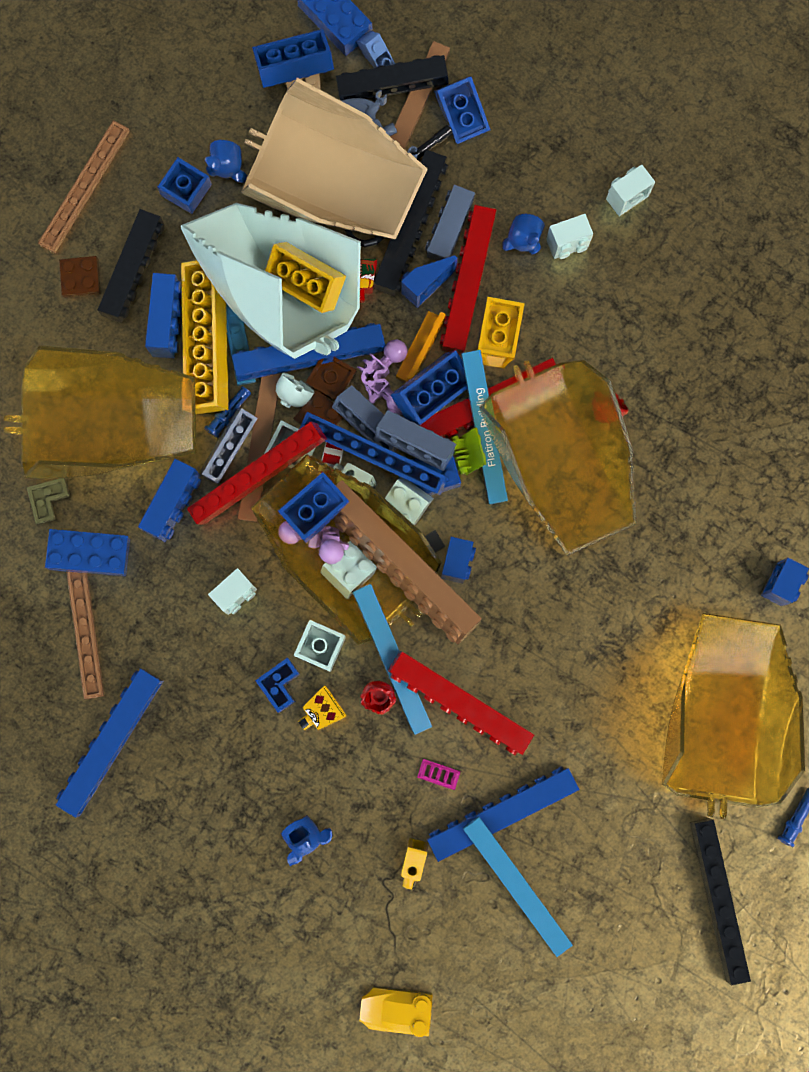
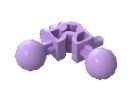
M395 339L385 345L384 356L380 360L370 353V361L364 359L365 366L363 368L358 366L357 368L362 372L361 379L368 392L369 401L374 404L378 398L383 397L386 400V406L389 411L402 415L390 396L393 393L390 389V384L384 379L390 373L388 367L392 363L403 361L407 356L408 350L405 343ZM367 377H373L374 381H367Z
M287 521L280 525L278 535L283 542L295 544L300 539L302 540ZM329 525L325 526L308 541V547H320V558L328 564H336L341 561L344 550H348L349 544L342 542L339 539V530Z

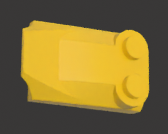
M487 297L478 350H481L483 365L505 369L514 360L525 303Z
M373 987L368 994L362 997L359 1022L372 1030L411 1034L416 1037L429 1036L433 993Z

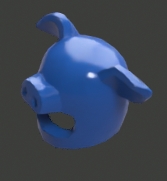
M228 140L212 142L209 145L210 156L205 158L207 173L212 177H231L236 182L245 183L248 175L240 170L242 166L240 146Z
M532 214L517 215L510 226L508 238H504L502 242V249L509 251L515 248L518 251L529 252L530 254L538 253L541 249L539 240L545 227L542 219Z
M308 815L289 824L281 832L284 841L292 850L287 857L289 866L301 862L303 856L313 852L320 844H328L333 836L331 828H325L320 831Z

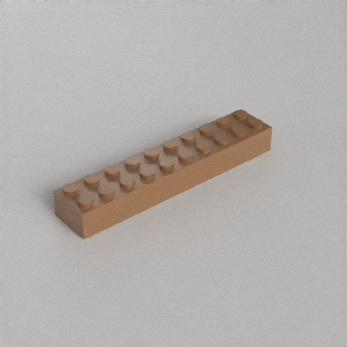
M341 480L335 486L349 500V503L332 519L336 523L335 525L338 530L345 532L352 544L359 546L363 550V554L369 560L372 559L377 564V568L382 573H386L390 577L391 582L396 587H400L404 591L405 596L410 601H414L418 605L419 610L423 614H427L432 619L433 624L446 633L447 638L451 642L459 645L476 628L482 618Z

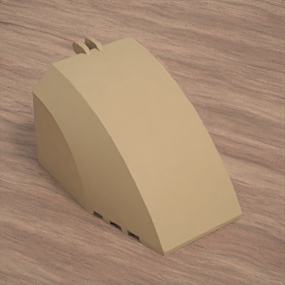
M297 78L287 89L267 134L264 135L251 128L249 130L252 136L263 140V143L260 146L249 139L244 141V144L259 152L241 193L274 209L311 222L396 239L427 172V168L411 153L404 150L383 128L376 125L367 114Z

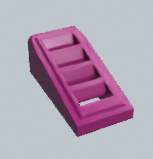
M423 759L417 778L455 790L461 771ZM427 764L431 765L428 777L424 776ZM437 767L438 771L436 774V778L433 779L432 774L434 768ZM442 769L446 770L443 782L439 781ZM450 772H452L453 777L451 783L448 784L447 780Z

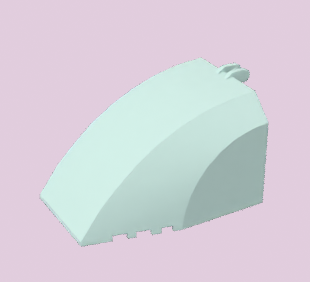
M234 203L181 225V230L195 258L217 292L232 311L259 337L294 359L313 349L322 355L330 354L331 350H338L339 343L334 338L347 332L360 308L361 241L297 217L296 221L289 220V215L282 214L281 218L272 216V211L266 210L265 214L257 212L256 207ZM288 242L346 275L333 311L321 313L282 290V278L265 271L274 244Z

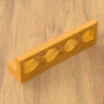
M428 311L407 352V356L396 374L397 379L406 383L420 372L444 324L445 313L440 312L437 315Z

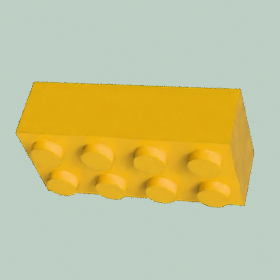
M288 242L273 245L265 269L266 272L282 278L283 291L321 313L335 309L346 275Z

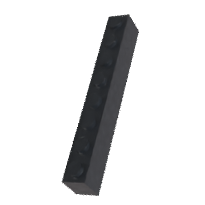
M425 150L421 163L427 168V172L396 239H391L374 281L375 290L394 297L397 291H401V279L403 274L409 270V259L415 255L416 247L414 246L416 241H420L422 237V225H426L429 219V214H427L429 207L433 208L436 200L434 197L435 192H439L442 185L440 179L442 175L447 173L449 165L446 164V156Z
M706 818L692 821L690 826L725 980L731 986L751 982L714 819Z

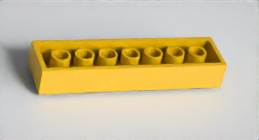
M197 260L181 263L184 410L195 415L229 410L226 302L217 292Z

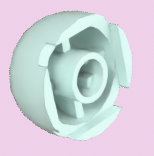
M283 372L276 384V393L281 399L280 403L287 408L306 405L314 394V390L301 380H295L294 376Z

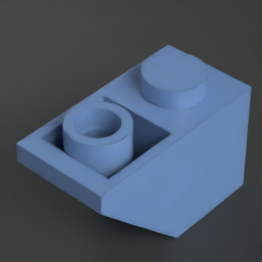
M370 30L356 41L364 57L374 68L395 64L379 33Z

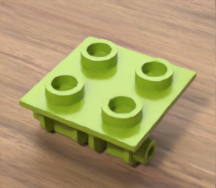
M477 427L461 437L454 436L451 438L452 442L456 443L453 455H461L454 458L460 475H468L486 465V456L482 449L481 437L478 434Z

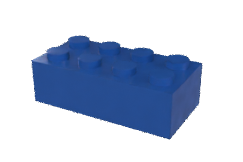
M297 0L298 7L320 30H324L325 35L345 56L358 47L356 41L370 30L373 31L372 22L351 0Z
M323 29L252 47L263 88L334 70L331 50Z
M153 273L145 344L152 357L175 359V353H178L179 343L176 340L181 330L178 320L182 316V305H180L182 286L176 274Z
M456 350L444 353L390 394L405 419L421 425L467 389L461 357Z
M174 459L138 528L163 542H166L167 539L170 540L174 534L173 527L183 517L182 511L185 505L188 506L192 500L191 494L193 490L197 489L201 483V475L198 471Z
M49 529L45 568L53 571L126 577L130 538L126 535Z

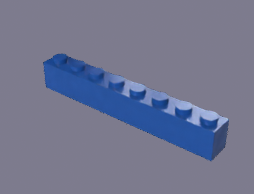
M370 323L362 328H348L347 332L334 338L339 343V348L336 351L331 350V353L328 355H322L313 349L294 359L273 346L266 348L260 346L251 351H237L236 354H232L237 380L241 382L316 366L321 359H324L322 364L334 362L333 357L339 360H346L369 355L370 353L384 352L385 341L381 324Z
M309 412L306 413L299 429L309 422H315L326 436L327 440L325 442L441 495L448 477Z
M144 669L134 672L129 688L126 687L120 695L122 699L118 705L115 704L109 713L111 717L108 721L103 722L99 729L101 733L97 739L94 738L88 746L89 752L81 757L76 773L73 772L67 780L69 784L65 790L62 789L56 798L58 800L56 806L75 818L80 817L164 682Z
M561 766L552 771L553 775L547 778L543 775L534 780L535 784L531 786L525 784L517 789L518 793L512 796L508 793L500 797V802L496 804L490 802L482 806V811L478 813L472 811L464 816V820L450 822L447 824V829L443 831L437 829L429 833L430 837L427 838V841L437 861L439 862L474 844L463 827L478 816L489 831L494 834L580 790L569 768L564 769Z

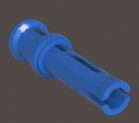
M242 386L228 403L229 410L216 413L214 420L209 426L206 425L204 427L205 430L215 438H218L219 433L229 424L230 418L234 415L237 408H240L249 395H251V392Z
M809 788L806 789L791 820L786 821V827L782 835L777 838L792 848L795 846L794 841L798 834L802 833L803 822L809 814Z

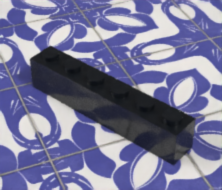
M434 55L431 58L415 59L405 63L398 62L389 66L382 65L374 69H361L353 73L345 72L336 76L340 101L352 98L374 99L379 90L382 91L381 97H384L386 94L390 96L449 84L444 55Z
M139 209L97 309L101 316L120 323L123 322L124 318L128 317L129 305L136 298L137 286L143 281L144 269L148 268L151 260L150 255L157 247V238L164 230L161 216Z

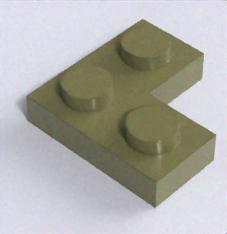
M64 477L27 487L37 525L56 520L52 501L70 497L66 478Z

